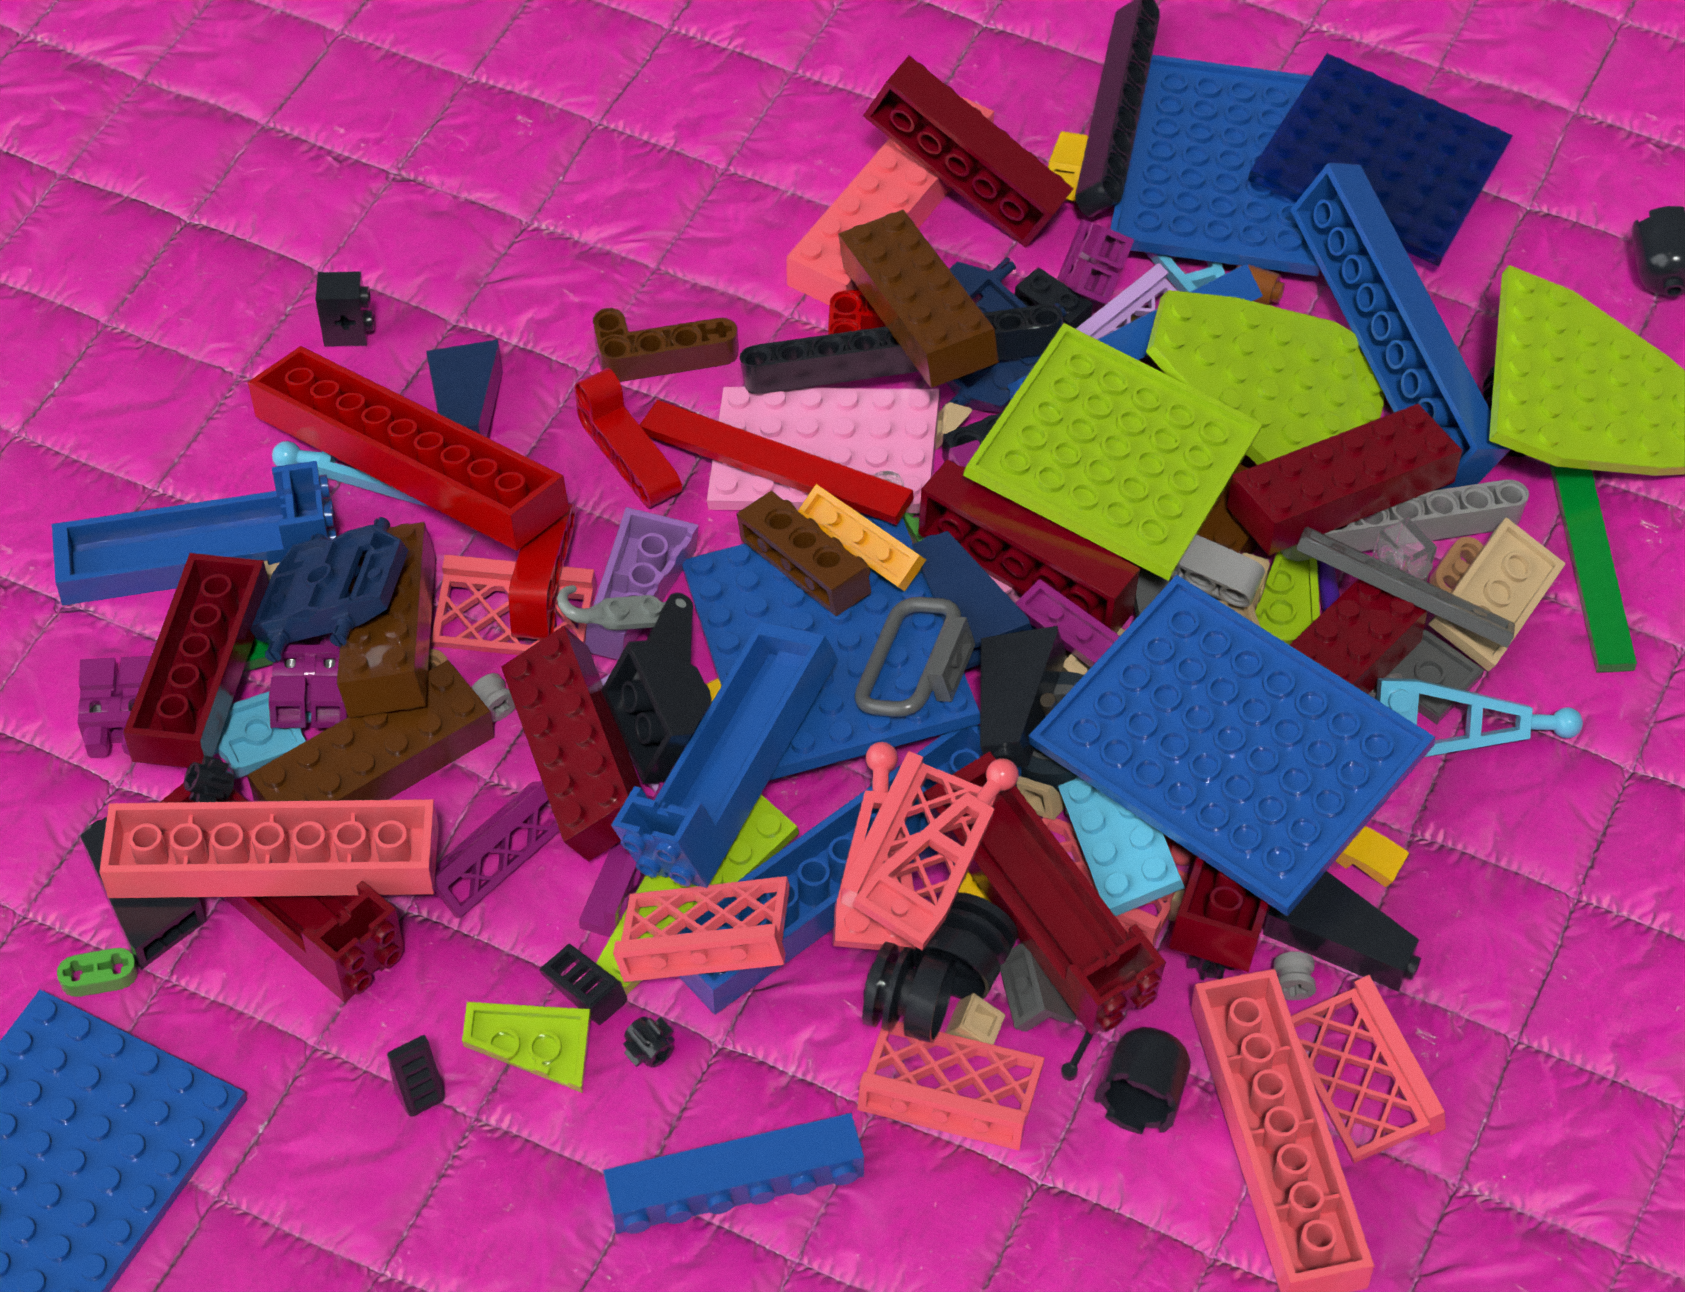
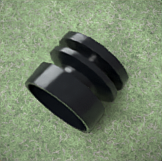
M958 892L946 920L925 948L920 950L916 947L914 950V967L918 968L926 953L953 959L956 963L951 996L963 999L974 993L982 999L986 998L1001 970L1000 965L1005 963L1019 937L1017 926L1010 916L997 905L982 897Z
M885 941L867 976L863 996V1024L876 1027L882 1018L883 1030L892 1032L900 1017L904 1016L905 1036L933 1043L940 1032L950 1002L955 979V960L926 953L916 969L914 968V949L905 947L899 955L898 945Z

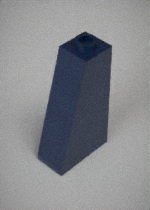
M498 339L426 351L437 413L487 437L503 373Z
M948 531L937 535H929L921 541L912 544L914 552L926 559V562L921 567V571L934 598L951 600L958 605L961 617L967 618L976 645L965 670L981 664V638L1032 630L1030 621L1024 612ZM941 614L943 621H945L946 615Z

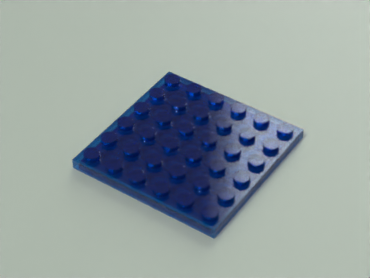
M1326 53L1252 167L1248 181L1297 202L1327 163L1361 165L1406 252L1439 267L1506 152L1513 135L1502 131L1498 127L1477 120L1466 113L1443 105L1434 99L1407 89L1403 85H1398L1382 78L1371 71L1346 62L1342 58Z

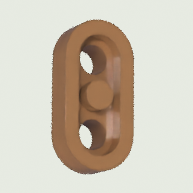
M1472 537L1459 538L1443 556L1431 574L1429 583L1451 593L1483 548V544Z

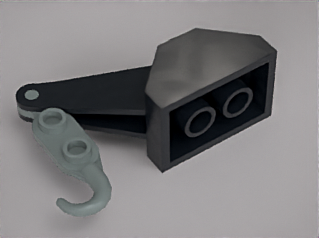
M565 586L559 591L557 602L562 613L570 620L583 624H599L609 630L653 627L647 640L629 641L601 691L643 784L664 782L712 700L709 687L704 683L698 668L690 664L693 602L682 593H673L666 602H661L652 595L606 598L590 608H578L568 600V595L576 592V586Z

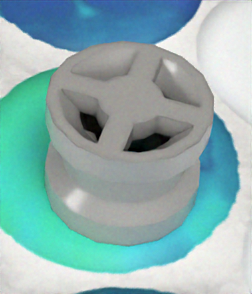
M487 674L471 687L491 711L492 722L504 719L514 710L515 705L509 689L505 688V681L499 674Z
M1287 952L1278 955L1274 959L1273 966L1286 1000H1303L1311 997L1316 992V981L1311 977L1315 969L1314 959L1311 955L1303 952Z

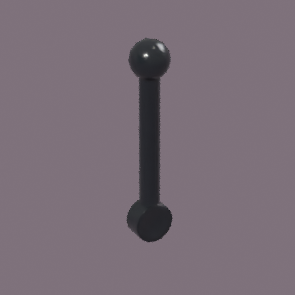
M1086 1031L1071 1061L1065 1063L1061 1068V1075L1067 1081L1074 1080L1078 1075L1077 1065L1093 1037L1088 1031Z

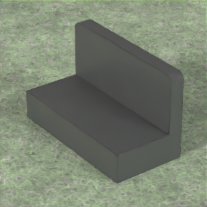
M1023 943L1014 947L1010 951L1005 963L1000 965L1015 1029L1027 1032L1049 1017L1067 1024L1076 1020L1075 1013L1040 968L1031 952L1025 948Z

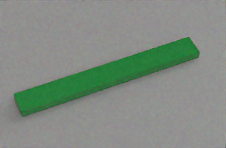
M1550 464L1596 673L1634 671L1637 664L1592 470L1556 467Z

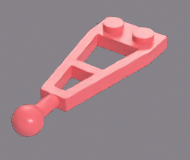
M886 742L874 743L866 752V763L873 771L872 791L865 790L837 895L834 907L833 946L880 950L881 946L887 941L897 944L899 952L905 947L916 949V946L857 908L854 909L841 903L842 885L865 840L872 808H881L889 789V772L897 764V752L891 744ZM901 831L899 833L897 840L904 838ZM901 848L891 851L888 858H891ZM911 873L897 877L899 883L914 892Z
M1005 758L996 759L991 762L986 771L987 782L978 794L973 796L966 792L882 864L855 897L853 907L920 950H923L946 920L992 820L994 808L989 805L1000 791L1009 790L1017 783L1019 772L1016 765ZM968 813L976 818L977 821L963 847L943 833L963 815ZM928 846L956 863L936 906L893 879L898 872Z

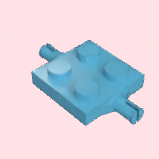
M270 691L231 704L214 754L218 753L229 764V769L233 773L234 779L250 774L306 742L301 728H270ZM306 711L307 724L311 722V711Z

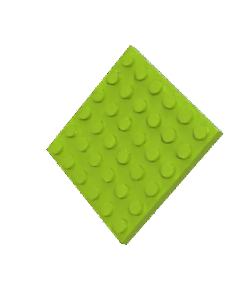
M1063 323L966 465L963 476L1169 581L1230 482L1232 475L1236 472L1258 436L1263 423Z

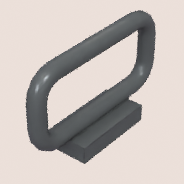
M910 597L893 607L888 614L857 685L854 697L858 708L865 713L877 716H908L916 713L925 705L932 691H934L937 701L952 702L976 645L967 618L961 617L958 605L944 598ZM915 612L941 613L946 615L913 695L903 701L872 699L870 697L903 619Z

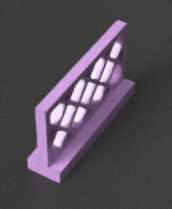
M1160 263L1156 264L1076 329L1098 339L1118 329L1122 324L1130 323L1132 316H1143L1155 310V298L1162 292L1165 294L1168 290L1177 291L1166 279L1169 272ZM1149 355L1139 360L1149 362V366L1155 368V362ZM1159 366L1155 368L1159 371L1162 370Z

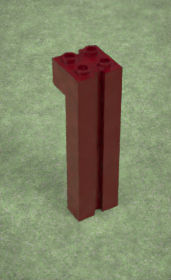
M989 751L952 775L983 787L987 782V768L996 759ZM940 783L923 792L926 802L947 795L943 785ZM1014 785L1009 790L1000 791L993 806L992 820L968 871L990 901L1010 916L1017 926L1020 941L1031 952L1040 968L1092 1036L1101 1029L1108 1032L1124 1020L1125 1017L1122 1012L1129 1008L1132 1010L1135 1007L1138 1010H1142L1157 999L1166 962L1137 924L1131 926L1129 932L1125 930L1017 786ZM948 803L930 809L934 820L948 809L951 804ZM974 823L967 825L970 832ZM961 827L943 833L956 843L964 846L966 838Z
M182 783L159 803L196 801L189 799L191 792L186 791L184 783ZM235 789L232 790L230 796L225 801L216 799V802H249ZM364 881L356 885L358 895L223 897L344 1003L355 994H360L368 988L372 981L371 974L376 969L382 971L385 968L392 967L405 951L396 909Z

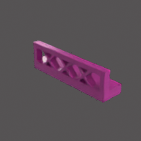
M1041 579L1015 603L1028 617L1030 624L1037 629L1058 626L1065 649L1090 667L1120 637Z
M542 781L528 784L436 864L434 893L440 896L455 918L462 917L560 831L556 820L550 826L537 825L539 808L546 801H549ZM529 817V824L522 823ZM516 827L528 829L527 845L521 851L509 850L510 833ZM537 830L543 831L536 837ZM501 841L500 849L493 848ZM488 852L498 853V871L492 876L480 875L481 858ZM508 855H514V857L508 861ZM472 866L471 874L465 873ZM459 877L471 879L469 896L459 904L447 887ZM479 880H486V881L479 887Z
M659 783L654 797L646 795L647 798L655 800L664 783ZM620 842L611 847L579 919L580 929L607 937L612 936L625 913L629 895L636 893L645 877L636 868V862Z

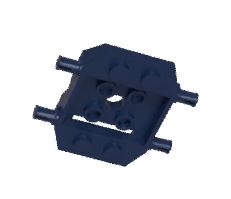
M1005 257L1001 263L989 271L958 261L949 268L972 300L978 294L982 297L976 303L982 313L1027 307L1001 282L1016 269L1015 264L1012 260L1010 261V258ZM1056 303L1055 306L1061 309L1063 317L1066 316L1067 312L1065 311V309L1061 307L1060 304ZM1042 355L999 360V363L946 382L956 394L949 402L962 406L967 405L972 410L1002 412L1011 401L1007 385L1028 375Z
M379 517V520L376 518L372 525L349 530L331 540L326 539L322 534L316 533L311 536V540L292 545L273 571L250 628V631L258 641L269 643L268 649L265 652V657L269 661L276 662L278 660L279 662L288 643L332 633L330 641L333 645L338 647L345 646L350 630L387 610L409 550L401 539L387 532L390 522L386 518ZM366 555L360 569L358 564L360 557ZM358 574L357 580L355 582L354 588L350 596V592L348 591L349 586L351 584L352 579Z

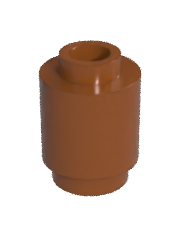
M1248 264L1263 295L1253 302L1272 306L1273 302L1279 304L1285 289V283L1280 282L1281 274Z

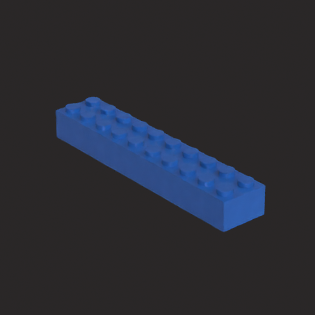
M1327 163L1290 211L1352 332L1355 333L1358 343L1393 412L1395 413L1419 403L1462 449L1455 482L1436 490L1478 484L1511 449L1489 441L1491 411L1361 165Z
M977 724L944 733L916 754L923 757L924 764L952 775L983 756L980 747V726ZM901 765L889 773V789ZM1017 767L1019 776H1021L1022 767ZM926 778L921 788L922 793L936 785L937 782ZM870 786L866 790L872 791V786ZM865 791L737 881L787 876L790 888L782 940L785 950L784 964L834 928V907ZM916 798L913 806L920 804L918 798ZM872 808L866 836L880 809ZM924 812L907 817L905 821L910 835L921 832L929 825ZM928 846L919 854V858L923 860L932 857L937 851ZM777 892L764 893L756 900L764 905L776 896ZM724 898L717 905L725 909L737 898ZM747 906L734 917L743 921L755 910ZM708 910L697 918L695 922L702 926L715 915ZM765 918L756 926L773 923ZM725 923L717 930L731 929L733 927ZM685 927L677 934L693 933V931ZM783 965L678 977L716 1015Z

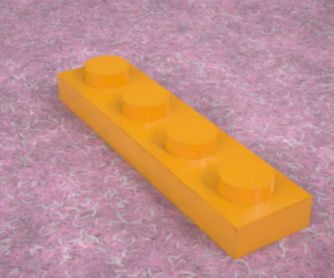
M817 484L798 510L807 519H813L820 529L831 538L836 537L855 557L860 556L871 569L903 591H906L926 562L925 558Z

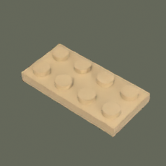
M1506 517L1495 529L1451 591V594L1514 622V639L1566 563ZM1434 615L1428 624L1488 672L1496 666L1507 650L1506 647L1438 615Z

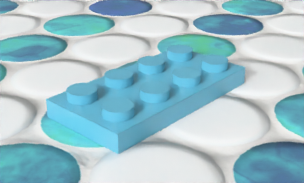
M1080 777L1058 786L1099 896L1115 916L1185 888L1162 832Z

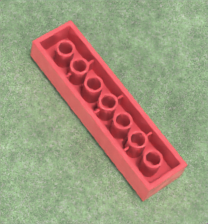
M962 97L994 123L993 110ZM889 138L786 257L787 285L829 305L831 297L839 291H860L843 267L838 233L900 210H904L916 227L919 228L952 188Z
M434 799L109 803L99 873L108 898L358 895L356 885L361 881H364L379 895L434 894L439 825Z
M1270 969L1195 984L1191 1005L1192 1014L1280 1292H1353L1367 1289L1374 1269V1263L1276 970Z

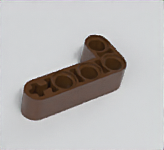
M604 308L599 310L593 317L595 347L600 370L610 368L617 376L619 382L724 366L733 363L738 357V330L735 322L731 319L714 318L628 332L625 317L618 309Z

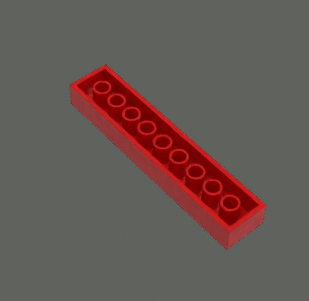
M299 346L248 381L253 408L257 418L516 551L569 511L564 475L302 346Z

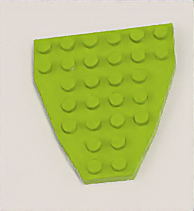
M1509 265L1502 273L1489 441L1556 467L1652 476L1685 474V370L1669 356L1575 291Z
M1168 290L1160 298L1146 353L1165 374L1263 423L1258 436L1246 454L1257 465L1381 418L1385 394L1358 343L1355 333L1340 324L1237 297Z

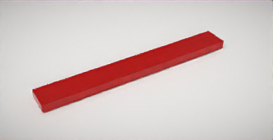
M660 400L654 403L640 423L641 428L649 437L808 494L817 484L853 510L895 525L898 524L914 499L913 490Z

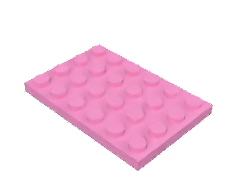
M723 387L719 421L912 489L914 499L905 513H920L921 488L933 476L940 390L797 388L755 394L749 392L746 387ZM713 460L707 504L709 510H742L772 490L783 500H789L796 510H799L809 494Z

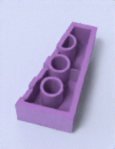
M626 507L594 605L606 598L652 595L662 602L683 571L682 564L696 552L699 525ZM590 623L587 624L585 644L588 646L590 653L618 660L627 643L635 641L644 628L609 630L602 625Z

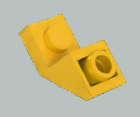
M1061 131L1050 157L1048 168L1060 175L1066 183L1074 188L1065 200L1076 202L1075 194L1088 135Z

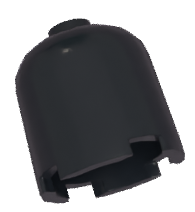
M1665 206L1649 211L1648 218L1641 222L1635 220L1631 228L1637 273L1642 285L1652 293L1669 297L1680 296L1685 293V209L1682 206Z
M1140 1027L1126 1032L1116 1043L1095 1093V1102H1100L1107 1109L1106 1119L1122 1129L1137 1134H1143L1145 1128H1159L1160 1133L1170 1129L1174 1125L1191 1067V1060L1186 1047L1178 1038L1161 1029Z

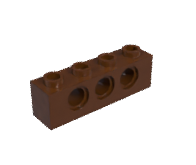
M771 490L736 513L741 540L833 615L838 616L871 593L870 569L865 560L860 556L855 557L844 548L843 544L836 537L831 538L820 529L813 519H807L799 513L789 500H783Z

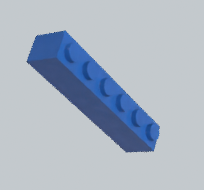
M852 1113L604 1169L603 1174L616 1234L623 1232L636 1234L647 1230L653 1225L666 1222L679 1224L688 1221L692 1216L709 1212L711 1214H722L739 1205L748 1203L761 1205L782 1195L791 1193L804 1195L814 1191L817 1187L825 1185L850 1184L857 1178L864 1177V1154Z

